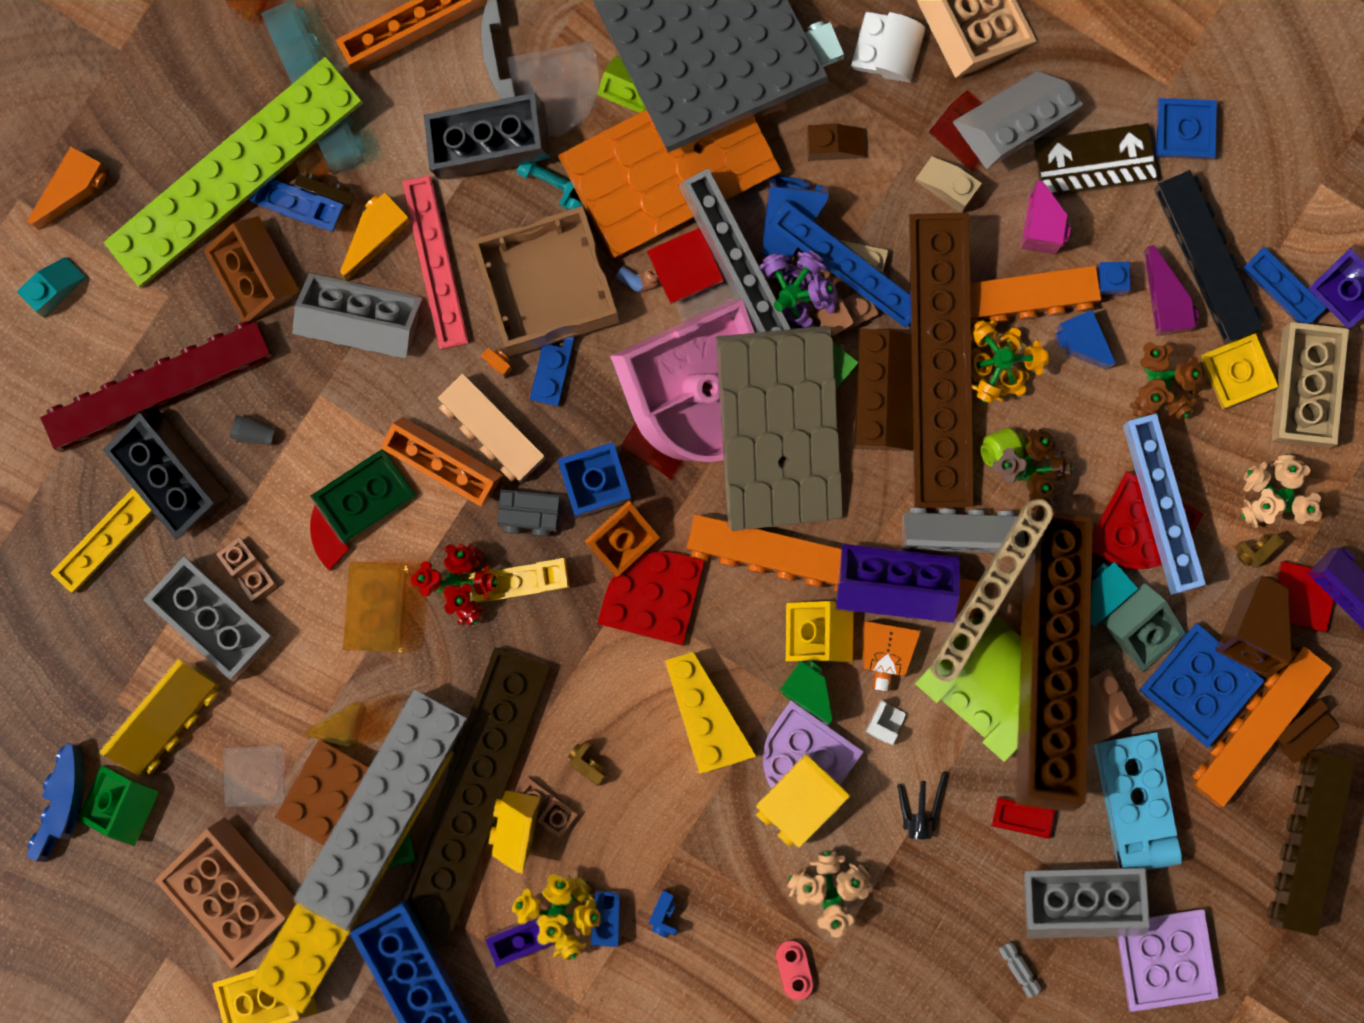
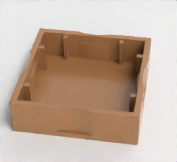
M583 206L545 217L529 226L510 228L471 240L508 357L619 323L617 311L597 255L595 242Z

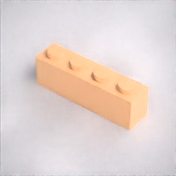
M463 373L438 397L439 402L442 404L439 407L441 412L449 420L455 417L462 424L459 428L460 431L470 441L476 438L483 445L479 450L491 462L496 458L503 465L500 471L511 482L517 479L522 483L546 460L545 456Z

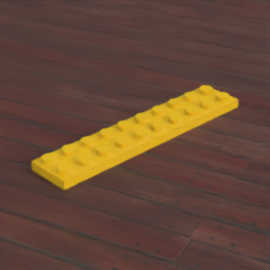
M450 751L349 931L342 930L296 904L249 983L250 985L303 1014L450 763L454 752Z

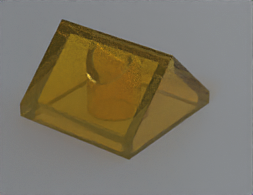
M355 701L305 732L308 737L356 748L366 706L364 702Z

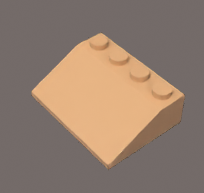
M916 0L955 78L977 71L1037 42L1016 0Z

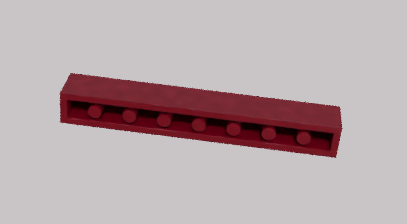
M242 322L234 327L235 331L229 334H215L207 339L208 343L202 346H188L180 351L181 355L171 359L169 356L155 361L153 363L154 367L145 371L143 368L128 373L127 379L118 383L116 380L101 385V390L90 395L89 392L74 397V402L63 407L62 404L47 409V414L40 417L53 449L63 452L132 421L141 412L164 407L274 358L260 326L256 322Z

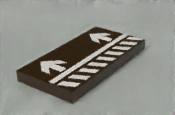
M1149 123L1041 138L1033 141L1039 181L1044 182L1053 196L1156 182L1158 180Z

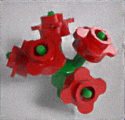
M462 543L458 544L459 547H456L454 544H448L445 548L447 556L443 562L449 570L448 575L441 577L440 572L433 569L430 562L424 561L421 563L420 570L412 575L411 584L417 586L420 590V595L424 597L429 596L434 591L442 593L446 603L444 611L447 614H453L457 611L455 614L459 620L456 623L458 625L462 624V626L466 624L470 627L478 623L482 618L480 613L485 610V607L478 606L475 600L470 601L471 587H474L478 595H484L486 600H491L493 591H496L499 586L498 577L495 573H492V567L486 565L482 560L483 552L479 550V546H474L471 543L467 547ZM479 564L485 566L484 571L475 573L473 581H462L460 577L462 573H468L472 569L475 570Z

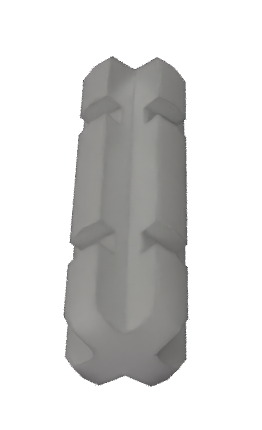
M1008 942L1001 946L999 952L1003 959L1008 961L1007 965L1018 983L1023 985L1022 989L1029 998L1037 995L1041 991V987L1037 980H1033V974L1022 956H1018V950L1012 942Z

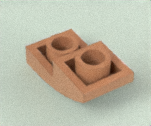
M240 537L216 554L254 604L278 587Z
M529 777L526 778L517 790V793L540 797L536 821L559 838L578 815Z

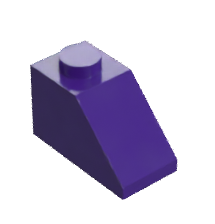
M539 917L533 921H527L526 924H512L484 936L496 968L552 944L548 942L543 945L537 940V936L540 933V926L537 924Z

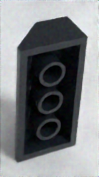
M157 408L139 413L103 449L104 453L175 540L181 538L213 515L230 498Z

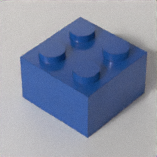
M614 442L557 459L576 519L625 504L628 501L631 502V496Z

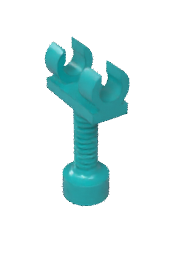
M536 161L519 165L516 171L517 175L526 179L529 176H534L563 190L564 194L559 202V207L568 211L583 206L581 202L570 198L574 190L571 181L564 180L553 173L551 174L548 170L546 171V169L538 167Z

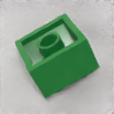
M800 660L778 692L823 724L829 725L832 721L826 681L820 675L822 669L810 660L806 661V663Z
M101 765L77 820L108 838L135 846L143 832L148 815L155 805L159 791Z

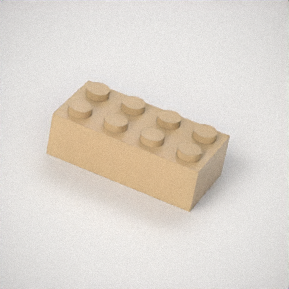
M1289 322L1283 327L1271 442L1327 449L1337 445L1349 329Z

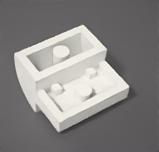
M866 12L851 67L857 71L881 74L885 79L911 83L926 28L918 21L900 14L889 12V15Z

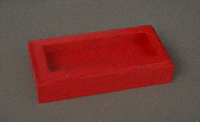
M997 797L991 826L1050 839L1056 810L1017 805L1016 801Z

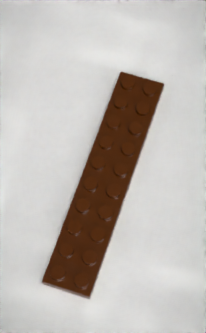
M969 213L909 214L914 508L974 507Z

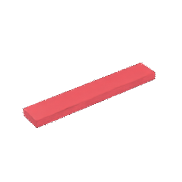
M431 175L402 181L440 350L467 345L469 342Z

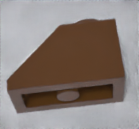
M837 123L807 126L808 161L859 159L866 157L863 128Z

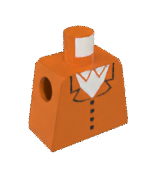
M867 621L863 622L862 670L875 672L872 685L873 690L889 692L892 676L905 677L920 631Z

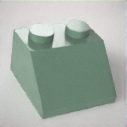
M1145 583L1101 621L1113 641L1142 672L1186 634L1166 600Z

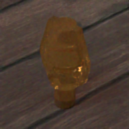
M314 145L294 161L299 171L305 175L308 172L324 178L331 171L323 153Z

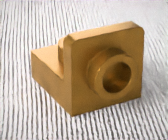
M1277 533L1269 538L1263 535L1252 546L1256 550L1255 552L1241 541L1234 547L1238 552L1236 557L1246 567L1251 565L1253 568H1256L1284 540Z
M587 741L583 745L577 743L568 755V758L572 760L569 766L598 786L605 777L600 773L603 767L590 758L586 762L581 760L591 744Z

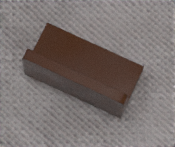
M1321 699L1312 701L1299 712L1274 742L1291 763H1297L1338 727L1327 714L1326 710L1328 707Z

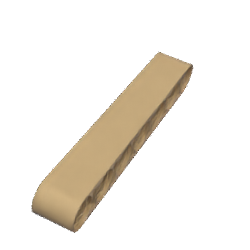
M1029 501L1021 510L931 661L930 669L937 679L944 682L951 681L960 673L1053 516L1052 508L1046 501ZM1035 505L1043 507L1045 512L1044 518L1039 522L1034 521L1030 516V510ZM1021 530L1029 535L1028 544L1022 548L1016 545L1014 539L1016 533ZM1005 556L1011 557L1014 562L1013 569L1008 573H1003L999 568V562ZM989 582H995L999 588L997 596L992 599H988L984 595V587ZM973 608H980L983 612V619L978 624H972L968 619V614ZM959 633L965 634L968 638V644L962 650H957L953 646V638ZM943 659H948L952 662V671L948 675L942 676L937 671L938 663Z

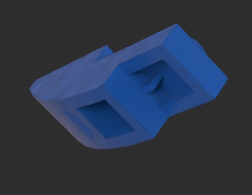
M66 743L65 747L63 746L59 750L55 759L56 767L53 773L49 774L44 781L42 797L51 801V804L44 809L40 818L42 824L38 832L32 835L28 843L29 851L26 857L35 861L47 862L57 839L70 840L75 828L84 790L82 747L77 744Z

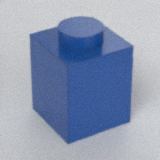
M1129 261L1100 262L1096 266L1101 297L1125 296L1130 291Z

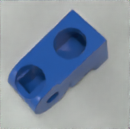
M595 890V908L600 913L601 922L598 927L592 929L591 946L618 947L619 892Z

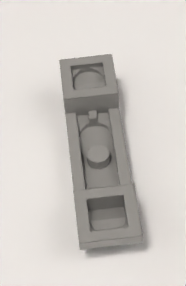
M487 0L481 27V44L487 73L499 99L515 97L511 78L500 80L491 32L502 30L497 0Z

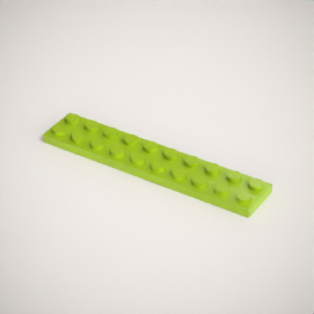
M324 57L103 243L136 285L140 288L144 287L363 104V101L329 59Z

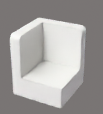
M880 700L865 733L889 745H893L906 714L888 705L887 702Z

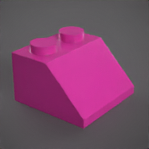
M1042 181L1036 182L1029 195L1021 249L1055 255L1060 247H1064L1065 242H1068L1071 225L1066 224L1068 215Z

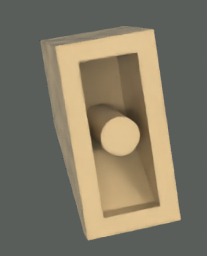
M935 157L929 159L915 179L917 183L960 213L965 210L982 184L958 166Z

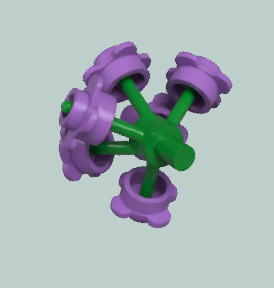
M808 251V253L798 252L797 256L800 259L797 262V266L801 270L797 269L794 264L787 265L790 261L789 257H785L784 254L779 255V253L769 255L763 260L764 263L759 266L760 270H763L769 279L778 278L779 286L783 290L779 293V299L773 305L778 312L783 313L791 329L809 328L813 323L812 318L809 317L810 306L807 303L800 302L813 301L817 309H826L827 313L830 314L834 312V305L838 301L835 286L829 278H823L819 273L820 270H827V267L822 264L823 259L818 253ZM809 282L808 290H806L805 286Z

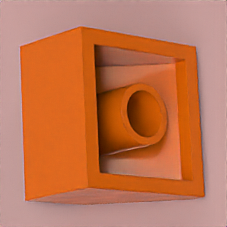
M628 501L589 536L585 543L596 557L618 577L660 537Z

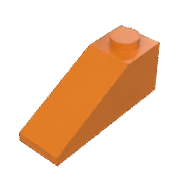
M70 147L27 222L39 230L93 194L95 188L99 189L106 179L105 171L107 169L97 160Z

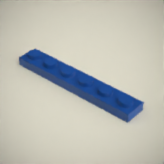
M786 200L768 222L769 226L802 251L818 253L823 259L822 264L830 272L906 328L911 322L910 293L791 202Z

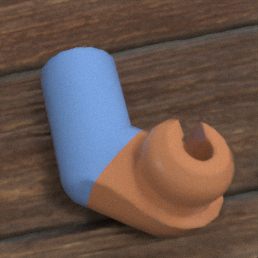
M623 266L615 277L636 292L652 289L659 283L654 268H648L645 272L634 274Z

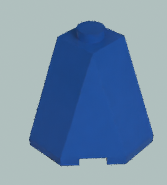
M773 175L769 178L761 248L762 255L768 257L769 255L779 253V255L784 254L785 257H792L797 246L769 226L768 222L786 200L815 221L828 200V187L816 185L814 189L810 187L811 185L807 183V180L797 177Z

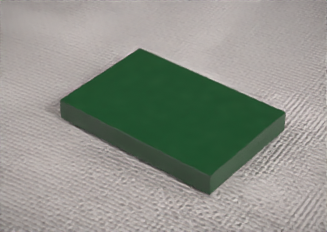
M381 449L310 495V498L344 545L416 498V494L387 452Z

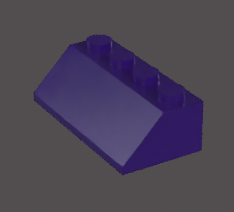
M842 544L836 609L954 623L959 600L960 558Z
M1330 549L1308 575L1364 630V569L1361 570L1354 563L1356 561L1355 557L1346 549Z

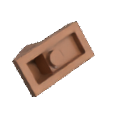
M857 292L843 300L839 298L836 305H834L835 310L833 313L828 314L826 309H822L813 315L818 327L828 326L831 330V338H834L877 317L878 312L873 303Z

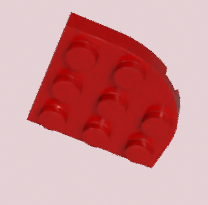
M1126 471L1092 531V553L1111 564L1115 562L1121 568L1131 570L1150 569L1160 566L1162 563L1137 476ZM1182 502L1190 532L1193 535L1204 513Z
M651 552L641 555L618 577L613 576L607 587L597 624L683 646L704 560L671 552Z

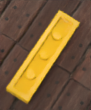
M132 488L56 566L51 574L69 592L74 594L153 511L135 489Z

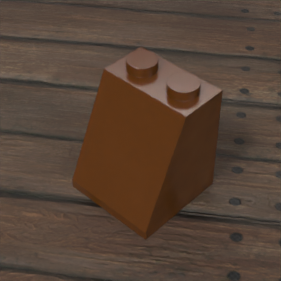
M1263 575L1243 588L1238 594L1215 651L1266 678L1288 665L1291 661L1288 588L1280 585L1277 579Z

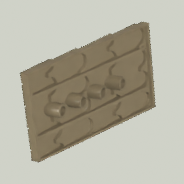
M828 326L716 336L727 516L730 530L737 531L798 524L800 522L841 519V473L839 472L833 340L830 328Z

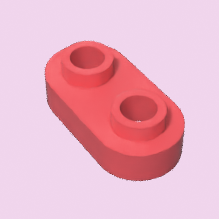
M793 940L784 941L776 950V960L783 989L791 999L802 1000L810 995L813 988L806 953L800 943ZM789 950H793L797 954L794 961H788L785 958ZM798 979L804 983L803 988L799 991L794 990L792 987L793 982Z

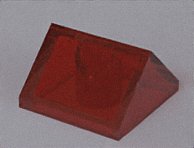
M967 90L950 104L928 133L972 171L980 160L953 124L956 119L982 104Z

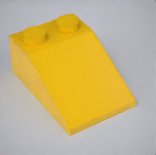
M258 969L212 983L223 1023H290L319 1014L314 995L303 1014L250 985L249 983Z

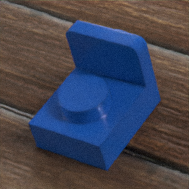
M662 890L648 924L653 926L652 932L668 938L669 934L676 936L678 929L662 921L664 917L670 919L676 902L672 901L674 894Z

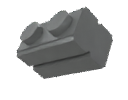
M501 490L497 525L498 527H504V533L521 534V529L533 530L532 535L550 537V532L557 533L560 496Z

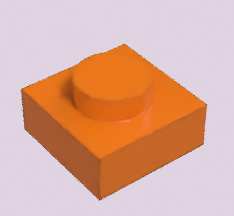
M488 347L481 355L482 360L504 379L512 371L511 366L508 364L511 359L499 349L493 352Z

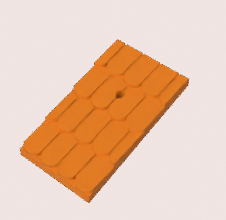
M644 110L558 155L611 259L694 217L678 187L679 184L709 168L724 199L727 200L781 172L753 115L667 153L647 111Z

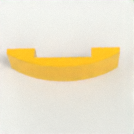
M566 558L494 570L492 573L497 575L499 586L496 591H493L491 600H486L484 595H478L474 587H471L470 601L475 600L476 603L569 588ZM475 573L463 574L460 577L462 581H473Z

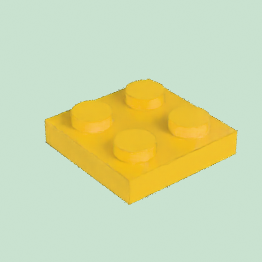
M1256 333L1200 356L1222 410L1278 387Z

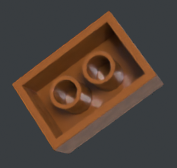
M319 739L274 818L324 846L370 766L325 740Z

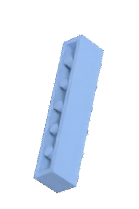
M1157 414L1128 421L1123 425V430L1170 594L1173 595L1202 587L1206 584Z

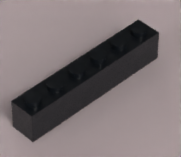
M1188 170L1158 183L1154 188V192L1224 345L1257 333L1263 328L1261 325L1263 318L1257 307L1253 308L1249 299L1251 296L1249 286L1244 280L1241 281L1237 273L1239 266L1233 254L1229 255L1225 247L1227 240L1221 228L1217 229L1213 218L1215 214L1211 204L1203 199L1201 194L1203 188L1199 178L1196 175L1193 176L1191 170Z

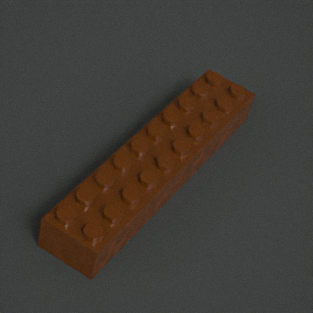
M1036 509L1030 516L1034 521L1039 522L1044 518L1045 512L1044 510ZM1052 511L1051 521L1023 566L1016 804L1074 812L1086 804L1093 517ZM1024 531L1026 546L1029 542V535Z

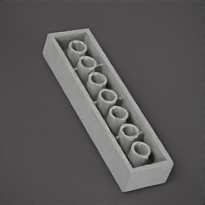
M416 690L413 691L293 900L297 905L342 930L349 931L466 725L465 717Z

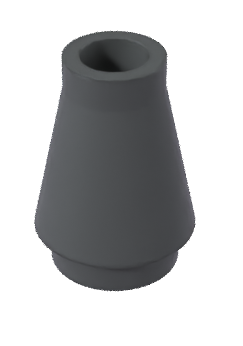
M236 415L230 438L236 439V442L265 444L270 446L275 429L269 428L246 415H243V417Z

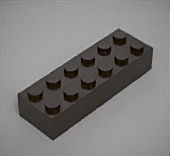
M1308 752L1306 757H1302L1299 766V773L1302 774L1300 786L1297 785L1293 793V802L1296 803L1294 815H1289L1286 831L1290 832L1288 842L1283 844L1280 852V860L1283 861L1281 872H1277L1274 880V889L1277 890L1275 901L1270 902L1267 912V918L1270 919L1269 925L1318 936L1356 760L1325 752Z

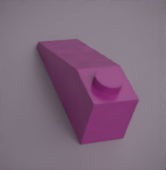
M1155 245L1148 246L1144 250L1156 336L1191 332L1196 328L1195 324L1199 322L1198 309L1192 305L1191 297Z

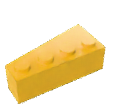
M694 652L665 660L699 774L756 757Z

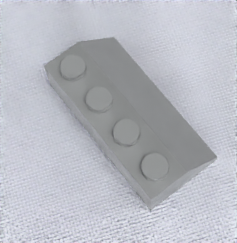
M1036 71L959 117L953 124L987 170L1070 119L1083 106V103L1067 81Z
M309 273L295 304L292 334L324 340L338 345L356 347L365 351L384 353L393 357L407 358L414 339L422 297Z
M910 508L909 513L902 515L901 550L996 553L1018 516H1015L1014 511H997V516L986 515L985 510H968V515L956 514L955 509H939V514H929L926 508ZM1021 530L1016 533L1014 539L1016 545L1022 548L1025 547L1024 531Z

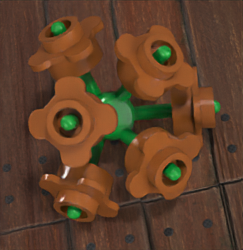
M1152 342L1146 343L1143 347L1145 352L1144 358L1140 360V364L1147 373L1149 382L1145 387L1139 389V397H1136L1135 402L1131 403L1129 408L1134 410V416L1142 418L1153 414L1158 415L1156 411L1167 402L1166 408L1170 412L1166 416L1168 420L1172 418H1178V420L1187 418L1193 412L1192 406L1197 403L1196 398L1189 400L1186 394L1176 397L1169 385L1172 380H1176L1185 391L1190 392V395H1195V391L1203 388L1205 373L1201 370L1198 358L1190 357L1188 362H1180L1175 370H1167L1170 366L1169 356L1173 353L1172 347L1168 344L1159 346Z

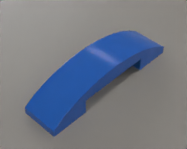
M273 179L247 200L290 219L329 232H334L345 207L336 201L320 195L315 196Z

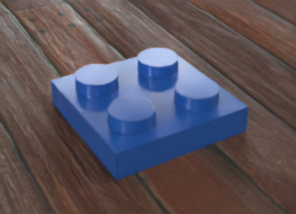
M1159 98L1157 100L1156 157L1214 159L1216 157L1217 100Z

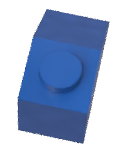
M1093 310L1062 322L1057 326L1058 332L1055 333L1057 343L1061 349H1066L1068 355L1105 370L1115 364V360Z

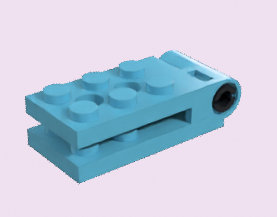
M1157 732L1099 742L1094 745L1115 857L1119 869L1145 868V871L1180 865L1181 852L1176 838L1177 831ZM1129 759H1132L1137 766L1136 772L1133 775H1129L1125 771V763ZM1135 788H1138L1142 793V800L1137 805L1131 801L1130 797L1131 792Z

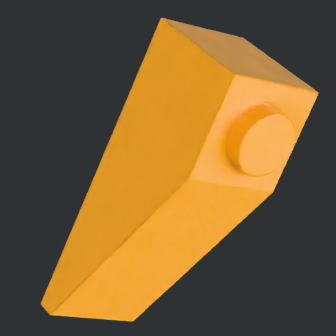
M385 192L381 196L375 195L365 205L367 209L361 216L340 270L341 275L346 281L354 276L411 224L407 215Z

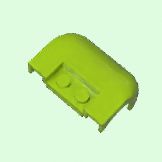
M975 616L969 621L972 624H978L982 621L983 617ZM995 618V620L991 619L954 680L944 682L937 679L929 667L920 676L915 685L936 703L942 700L984 737L982 743L1004 762L1018 748L1021 637L1007 624ZM959 633L953 640V646L957 650L964 649L968 644V638L963 633ZM948 659L941 660L937 666L938 673L942 676L948 675L953 668L952 662Z

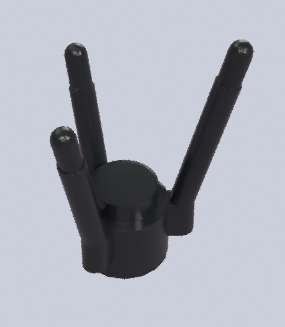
M946 771L942 772L930 820L929 814H925L926 781L922 780L920 782L918 814H911V819L903 785L898 784L897 789L903 816V829L908 830V838L931 839V831H936V819L948 775Z

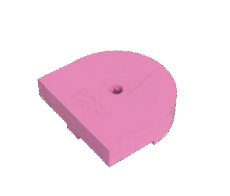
M743 300L724 302L610 356L637 427L653 447L669 457L683 461L700 462L724 460L716 336L755 333Z

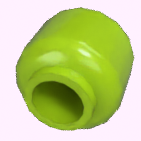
M1002 428L984 438L980 449L981 456L989 467H992L993 462L998 461L1003 456V451L1007 448L1014 449L1016 455L1023 459L1026 442L1020 433H1016L1011 428Z

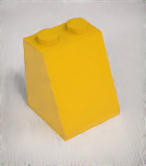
M804 754L755 805L759 809L755 815L768 827L773 823L780 830L777 836L789 847L795 844L799 848L850 796L807 754Z

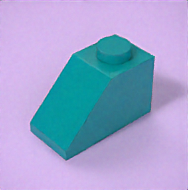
M64 257L37 271L16 292L36 313L45 318L86 277Z
M1115 562L1109 566L1103 563L1091 573L1094 579L1091 580L1090 629L1095 627L1138 589Z

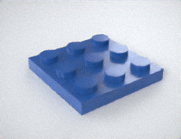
M1195 623L1138 691L1205 748H1208L1265 680L1251 669L1216 652L1215 649L1218 641L1200 625Z

